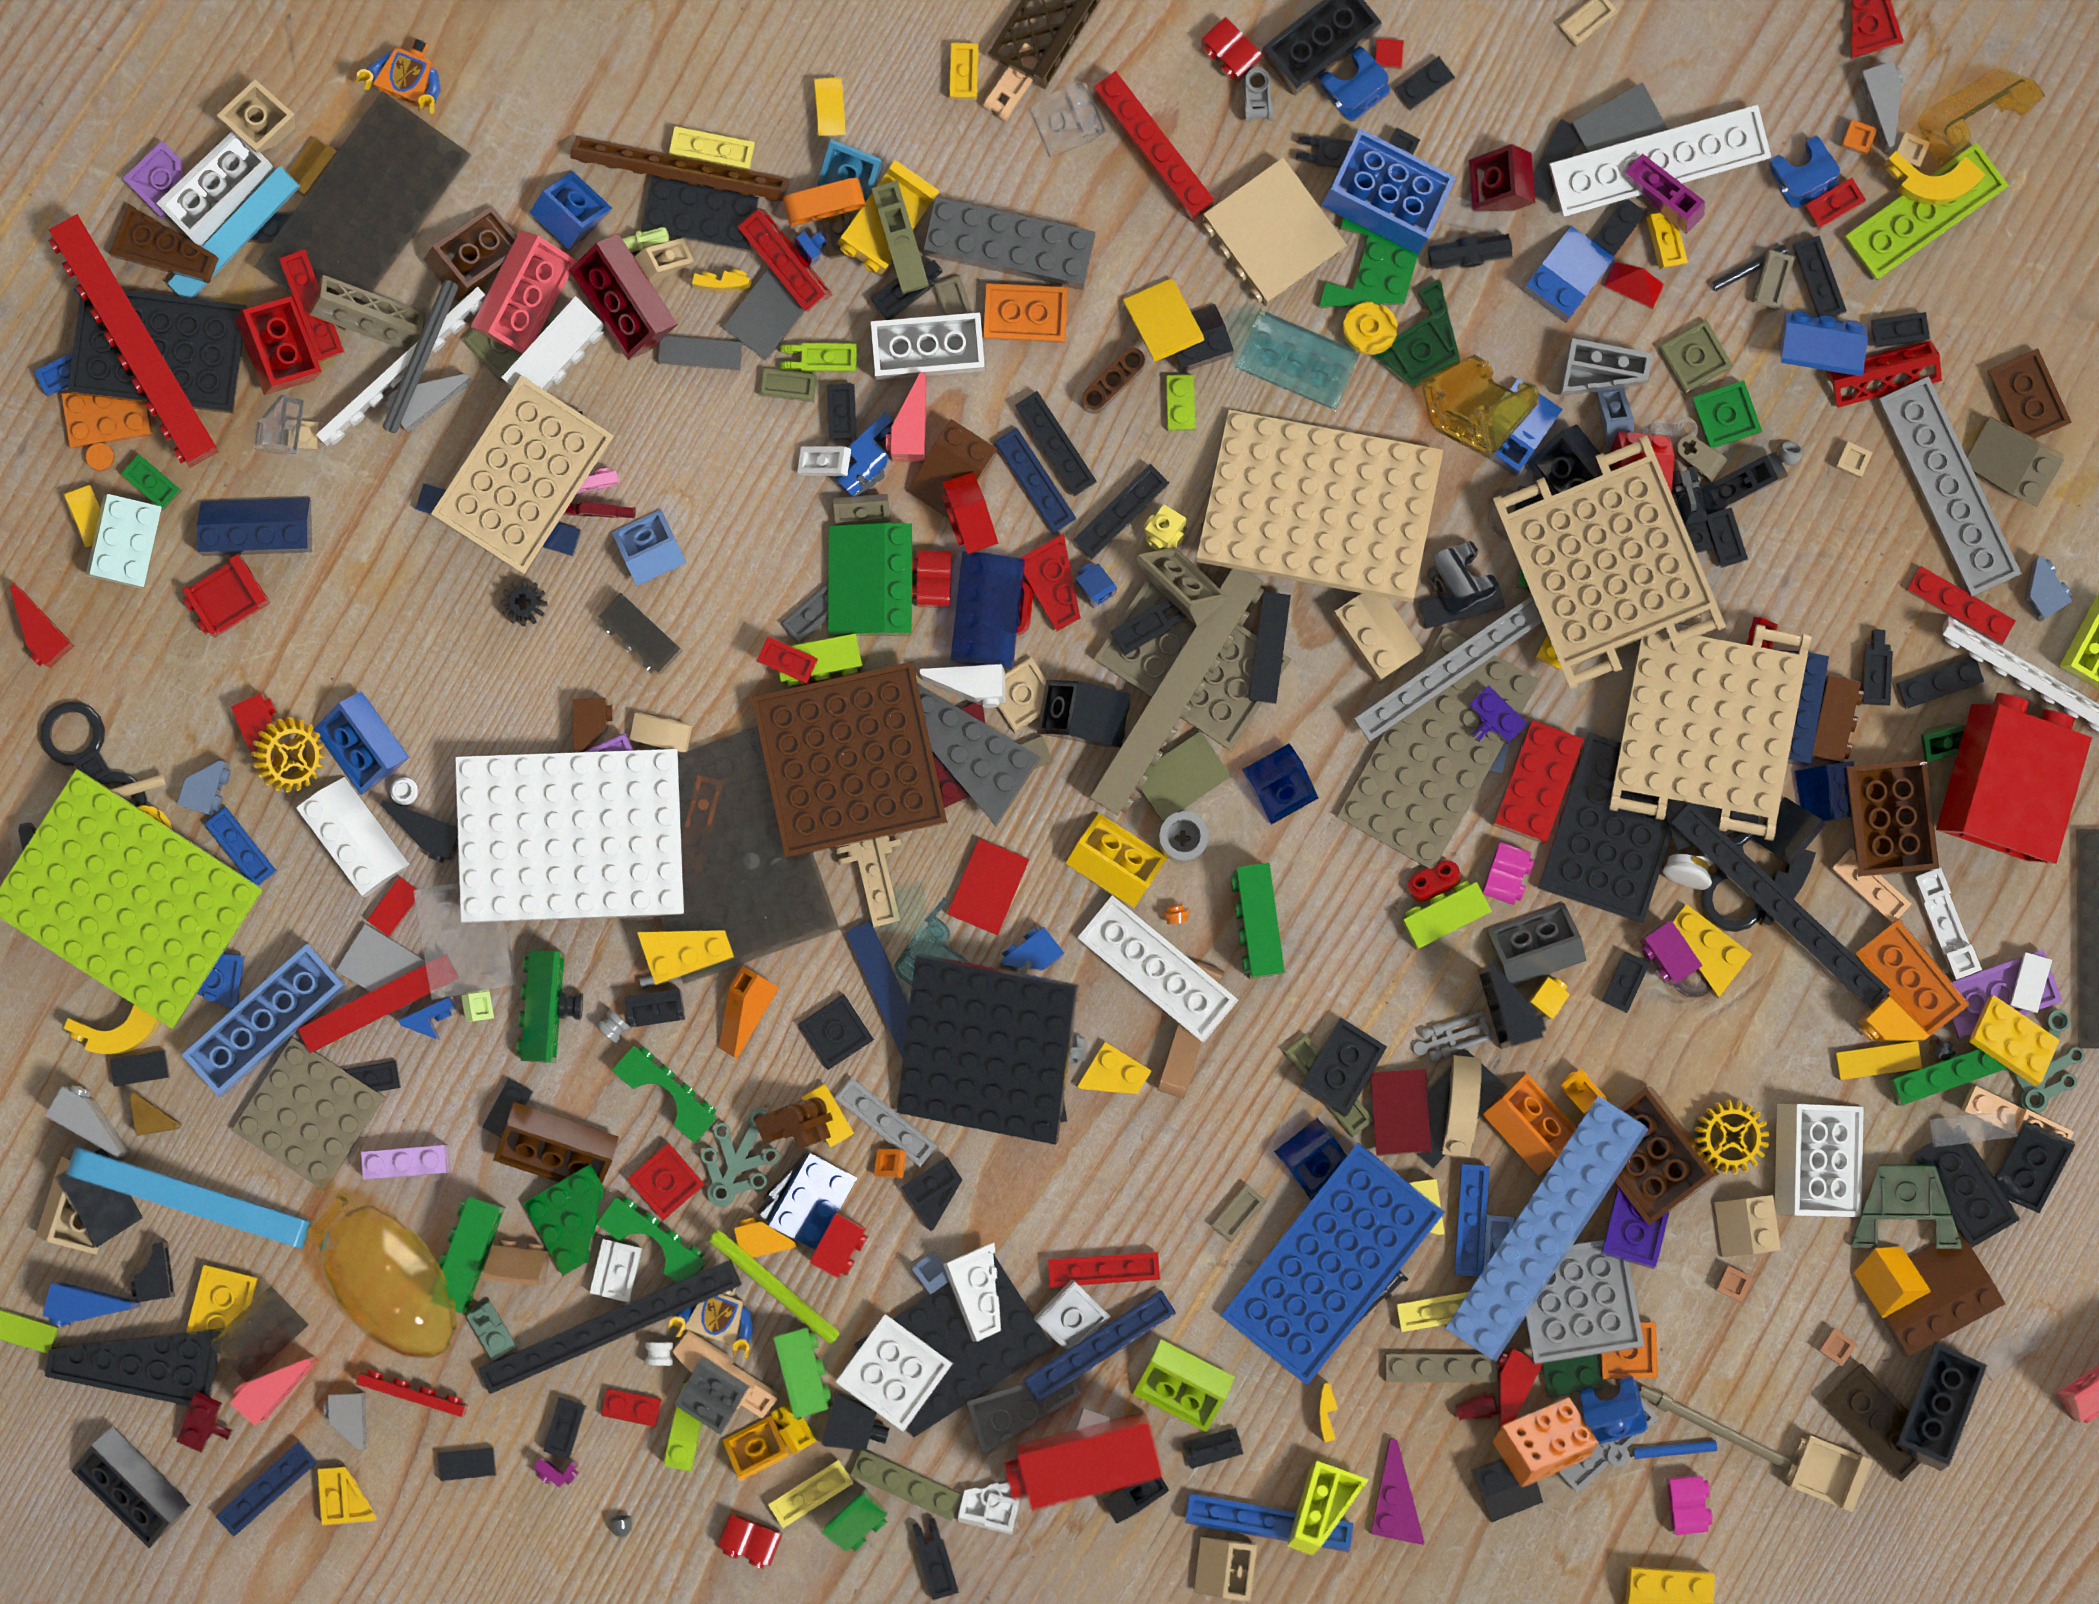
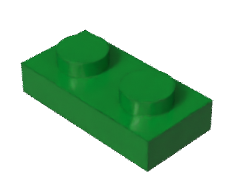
M140 454L121 473L123 477L157 506H161L163 511L182 491Z

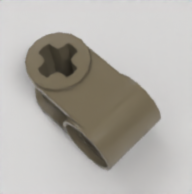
M1685 436L1673 446L1674 457L1688 468L1696 467L1697 475L1709 483L1714 481L1727 462V458L1694 436ZM1686 444H1690L1691 447L1689 450L1691 452L1686 455L1684 454V446Z

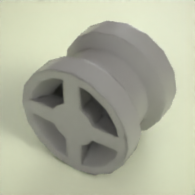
M610 1009L606 1013L607 1017L603 1021H599L596 1027L613 1042L617 1043L620 1040V1034L623 1031H628L630 1026Z

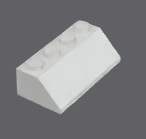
M231 132L157 202V205L194 243L202 247L276 169L260 152L256 153L234 132Z
M575 296L502 376V379L511 390L521 375L545 391L553 383L558 385L567 375L565 370L572 363L576 365L584 357L585 352L583 350L590 343L593 345L597 343L603 336V323Z
M345 777L321 789L296 807L361 896L368 897L410 865Z

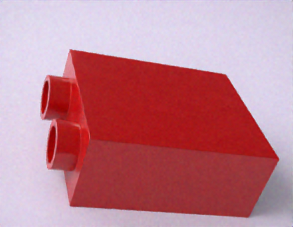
M1996 693L1994 704H1971L1936 830L2027 862L2057 864L2092 737L2072 730L2075 718L2071 715L2048 709L2042 710L2040 718L2026 714L2029 701L2014 695Z
M1145 1411L1016 1444L1018 1459L1005 1462V1471L1013 1501L1028 1497L1031 1511L1163 1477Z

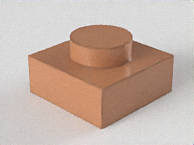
M1727 1265L1716 1287V1291L1742 1302L1753 1277Z
M1832 1328L1818 1351L1840 1366H1843L1858 1343L1836 1328Z

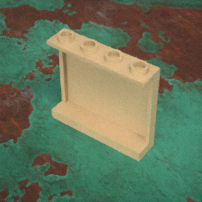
M1284 158L1277 161L1203 215L1204 223L1202 226L1210 237L1215 235L1220 242L1218 248L1226 259L1231 257L1236 264L1234 270L1242 281L1247 279L1253 287L1250 289L1253 297L1258 303L1263 301L1266 307L1274 298L1333 256L1341 254L1347 247L1346 242Z

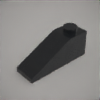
M1777 452L1767 454L1702 488L1701 491L1707 513L1718 512L1788 477Z
M382 800L381 806L424 851L429 852L428 858L441 863L445 859L452 861L458 845V827Z

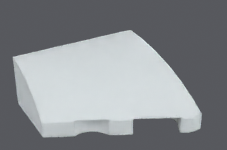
M1008 1482L991 1484L981 1489L965 1490L958 1522L1012 1535L1020 1499L1013 1501Z

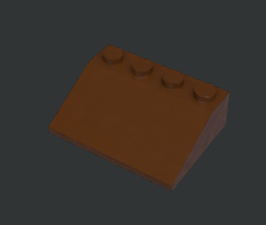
M1923 759L1845 767L1858 877L1939 869L1927 762H1924Z
M1646 1087L1619 1108L1649 1130L1615 1182L1650 1226L1720 1174L1654 1088Z
M1960 1230L1957 1232L1962 1249H1938L1935 1243L1909 1257L1931 1292L1883 1318L1903 1356L1910 1357L2005 1305L1992 1278Z

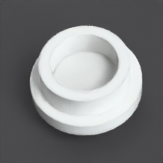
M403 777L393 782L390 794L396 803L408 805L417 798L418 787L413 780Z

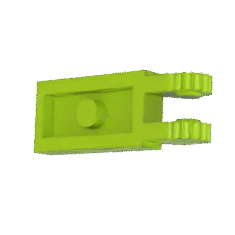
M802 343V345L780 346V352L784 354L802 353V362L780 363L781 370L856 373L857 344Z

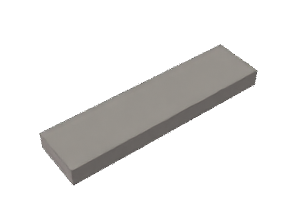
M850 1077L834 1098L895 1148L906 1151V1156L919 1167L922 1166L937 1147L934 1142L852 1077Z

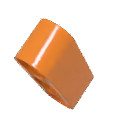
M850 178L783 197L788 222L792 226L858 210L866 206L859 178Z

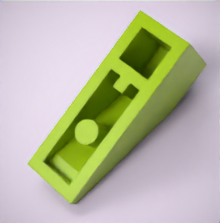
M682 1382L680 1392L682 1391L683 1387L685 1386V1384H686L685 1382ZM676 1407L664 1466L692 1471L702 1423Z

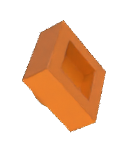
M1851 119L1841 147L1867 156L1877 128Z
M877 1149L874 1176L903 1179L906 1151L901 1149Z

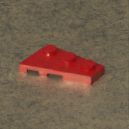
M1852 0L1850 59L1904 43L1891 0Z
M1063 533L1016 560L1056 632L1081 619Z

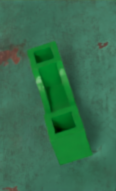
M643 1045L640 1049L633 1046L612 1071L632 1089L646 1084H657L667 1089L675 1099L677 1106V1117L674 1126L696 1144L718 1120L714 1115L717 1110L705 1100L702 1103L693 1097L696 1092L685 1082L680 1086L673 1079L676 1074L665 1064L659 1067L654 1063L652 1059L655 1056Z
M1977 1048L1943 1062L1888 1079L1897 1106H1901L2007 1068Z
M626 1196L623 1199L616 1197L597 1222L599 1227L617 1240H622L631 1234H645L654 1238L661 1245L665 1254L664 1274L675 1282L699 1273L707 1263L703 1259L705 1254L693 1245L690 1248L680 1242L682 1237L670 1228L667 1232L658 1226L660 1221L648 1212L645 1216L635 1210L638 1205Z

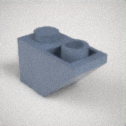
M2043 556L2032 562L2025 594V601L2039 622L2072 602L2070 589L2064 582L2060 583L2055 575L2056 568L2049 559L2045 560Z
M218 761L185 778L177 805L213 816L214 811L218 812L222 804L223 796L220 795L222 786L228 784L231 776V770L228 769L229 764L224 761Z

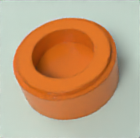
M95 443L87 450L86 461L94 470L106 471L114 464L115 454L108 445Z

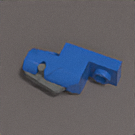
M886 412L848 447L851 449L850 458L853 460L852 462L849 461L848 475L835 477V481L851 497L861 495L885 478L883 469L887 465L889 455L876 440L879 438L883 441L886 438V434L891 433L893 420Z

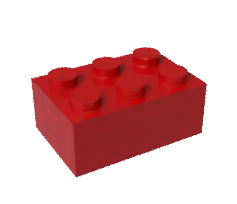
M294 296L244 309L235 319L264 395L312 382L322 372Z

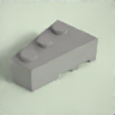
M1572 338L1568 344L1559 397L1643 386L1649 378L1653 353Z

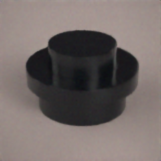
M1938 1037L1937 1041L1931 1040L1929 1043L1931 1045L1929 1052L1943 1060L1950 1059L1956 1053L1952 1049L1953 1044Z

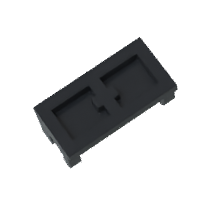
M681 989L625 997L628 1022L631 1028L686 1020Z

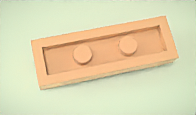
M1851 848L1831 868L1890 924L1897 921L1912 904L1881 875L1858 877L1855 851Z

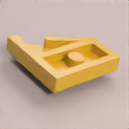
M1105 1042L1077 1087L1084 1090L1138 1094L1152 1071Z

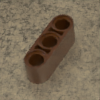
M1134 347L1126 349L1085 389L1082 395V407L1090 414H1097L1103 411L1142 372L1145 365V356L1140 349ZM1132 355L1138 357L1140 365L1136 368L1128 367L1125 363L1127 357ZM1109 375H1117L1121 379V383L1117 387H1110L1106 383V378ZM1090 394H1098L1102 402L1098 406H1091L1087 403L1086 398Z

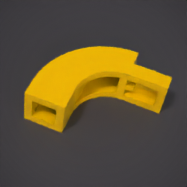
M1897 151L1884 163L1888 167L1886 170L1890 176L1896 180L1901 179L1904 182L1897 189L1900 194L1915 202L1928 205L1946 204L1963 197L1986 175L1966 156L1951 172L1942 176L1922 174Z
M134 1005L127 1020L114 1030L100 1031L69 1018L63 1029L70 1031L69 1037L83 1043L87 1038L88 1042L84 1050L113 1055L126 1053L143 1045L155 1034L161 1022Z

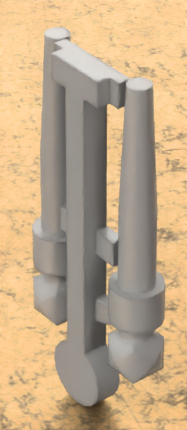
M1483 1011L1444 1024L1433 1025L1431 1029H1423L1421 1031L1422 1038L1429 1039L1432 1036V1042H1417L1413 1046V1051L1416 1055L1422 1056L1426 1054L1429 1048L1434 1047L1437 1051L1430 1052L1429 1059L1432 1062H1437L1442 1057L1444 1059L1451 1057L1454 1053L1492 1039ZM1479 1018L1480 1025L1452 1034V1028ZM1483 1030L1485 1036L1457 1045L1455 1042L1457 1038ZM1446 1031L1447 1036L1437 1040L1435 1036L1441 1035ZM1450 1042L1451 1047L1440 1048L1439 1046L1440 1044Z

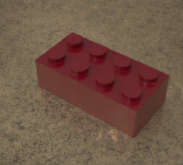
M619 234L596 242L569 269L627 360L651 351L678 325Z

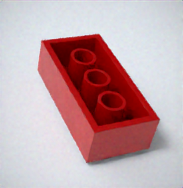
M1530 721L1492 826L1542 844L1546 843L1584 739L1537 721Z

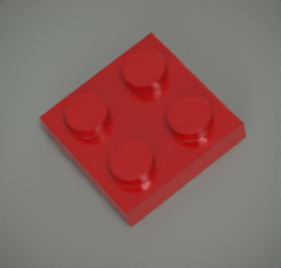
M670 1143L665 1145L627 1179L663 1221L705 1185Z

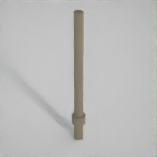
M1643 1385L1640 1387L1641 1397L1656 1404V1408L1664 1412L1670 1411L1784 1469L1789 1467L1791 1459L1673 1401V1397L1665 1393L1659 1394Z

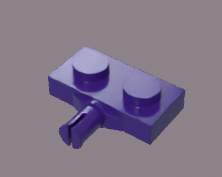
M1489 685L1468 705L1478 715L1481 722L1480 726L1471 733V736L1474 738L1482 731L1475 739L1478 742L1490 731L1497 734L1508 744L1528 724Z

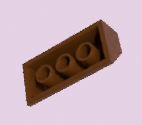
M513 1102L493 1161L556 1182H560L586 1166L591 1165L601 1184H603L612 1163L619 1136Z

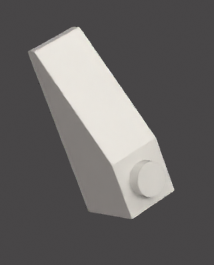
M1002 664L920 669V675L924 682L982 705L985 708H995L999 706V703H1006L1005 670Z

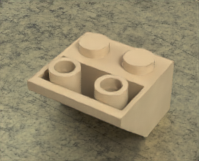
M1201 1536L1194 1592L1219 1598L1250 1602L1257 1552L1256 1543Z

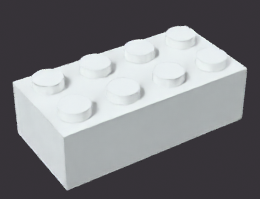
M980 313L871 322L876 380L918 377L920 373L932 376L985 371Z

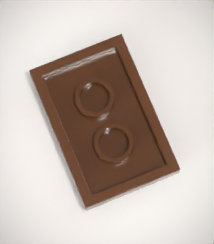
M2038 348L1987 370V374L2011 427L2036 439L2072 423Z

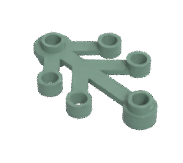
M2063 1010L2050 1012L2046 1018V1024L2049 1028L2048 1032L2059 1039L2060 1032L2065 1031L2070 1025L2069 1015ZM2055 1016L2061 1019L2059 1026H2055L2052 1022ZM2073 1047L2067 1051L2066 1055L2053 1062L2051 1059L2041 1084L2036 1087L2007 1068L2008 1072L2015 1075L2023 1090L2020 1098L2023 1109L2030 1110L2036 1114L2041 1113L2047 1108L2049 1098L2064 1090L2074 1089L2077 1085V1078L2069 1073L2063 1074L2059 1078V1082L2046 1088L2044 1087L2047 1077L2071 1064L2081 1063L2085 1058L2084 1051L2079 1047ZM2074 1050L2080 1053V1058L2077 1061L2071 1057V1053ZM2066 1077H2070L2072 1079V1085L2070 1087H2066L2064 1085V1079ZM2032 1095L2038 1097L2036 1105H2032L2029 1101Z
M757 1108L750 1113V1127L736 1154L730 1138V1127L725 1123H719L715 1126L714 1135L720 1140L728 1170L722 1178L717 1164V1151L714 1148H706L702 1151L701 1159L707 1164L712 1184L708 1189V1198L713 1205L726 1207L733 1202L736 1194L751 1189H763L767 1185V1178L762 1173H755L749 1180L734 1183L738 1173L765 1164L774 1165L780 1159L779 1152L774 1148H769L763 1154L746 1159L759 1134L754 1118L757 1114L765 1115L769 1113L767 1110ZM720 1126H725L728 1130L727 1135L724 1137L719 1136L717 1133ZM707 1151L714 1152L715 1158L713 1161L709 1162L705 1159L704 1155ZM770 1151L775 1152L777 1155L774 1162H769L766 1159V1155ZM756 1176H761L764 1179V1184L760 1187L756 1186L753 1182ZM719 1188H724L727 1192L726 1197L723 1199L718 1198L716 1195Z

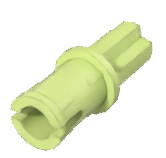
M662 227L644 233L637 231L636 235L622 238L630 252L633 253L669 242V235L666 228Z

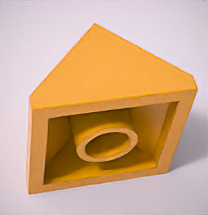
M1902 1246L1875 1248L1854 1272V1276L1882 1319L1931 1292Z
M772 1415L722 1440L739 1481L790 1456L791 1452L779 1433L780 1430Z

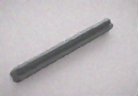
M444 280L382 425L384 430L396 433L399 429L457 292L458 285L453 281Z

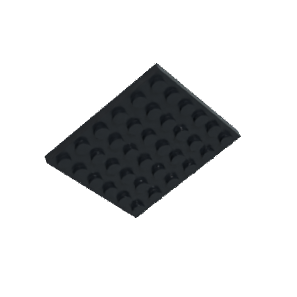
M918 953L915 956L897 1113L1056 1145L1059 1141L1079 984Z

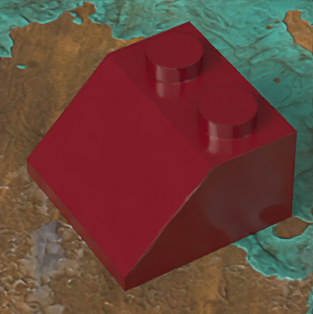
M1510 144L1469 159L1473 211H1515L1535 203L1532 152Z

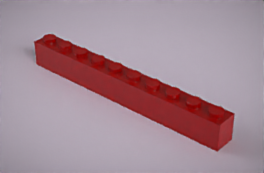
M78 214L49 229L52 237L48 240L56 255L60 252L66 260L62 263L65 271L70 278L75 275L79 282L76 289L83 301L90 300L93 308L89 311L97 324L103 322L107 329L103 334L110 346L116 345L121 352L117 358L125 371L129 368L135 376L131 381L138 393L144 392L149 401L145 402V405L153 417L159 416L163 423L159 428L166 440L172 438L177 446L173 449V452L181 464L186 462L188 467L191 468L218 453L212 438Z

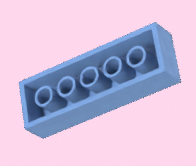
M306 944L186 1050L182 1056L217 1096L224 1097L296 1033L298 1028L305 1025L341 993L347 985L312 945Z

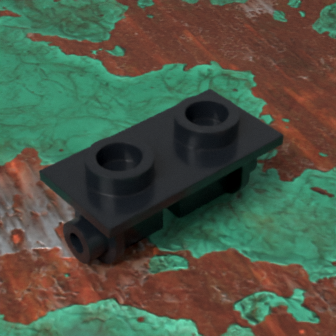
M1236 1427L1183 1442L1190 1469L1243 1454Z

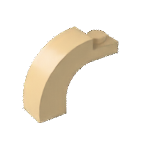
M1453 1056L1450 1073L1449 1109L1442 1154L1470 1157L1478 1118L1481 1058Z

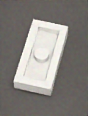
M801 447L797 473L803 476H847L851 449L847 447Z

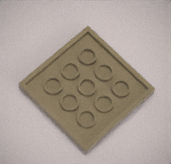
M291 1038L231 1131L322 1190H326L386 1097L346 1073L317 1052L310 1054L306 1045L295 1038Z

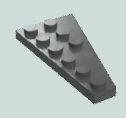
M918 684L932 752L961 787L965 789L978 807L987 815L994 826L997 827L1038 764L1040 756Z

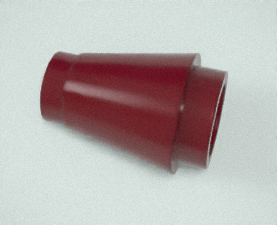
M1483 1392L1460 1404H1456L1459 1420L1492 1419L1493 1415L1498 1414L1493 1393L1486 1394V1392Z

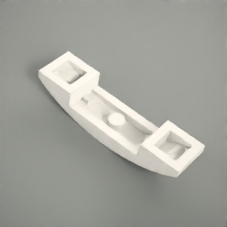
M1941 867L1914 877L1928 921L1955 980L1981 971L1982 968L1974 948L1968 942L1950 897L1951 891Z

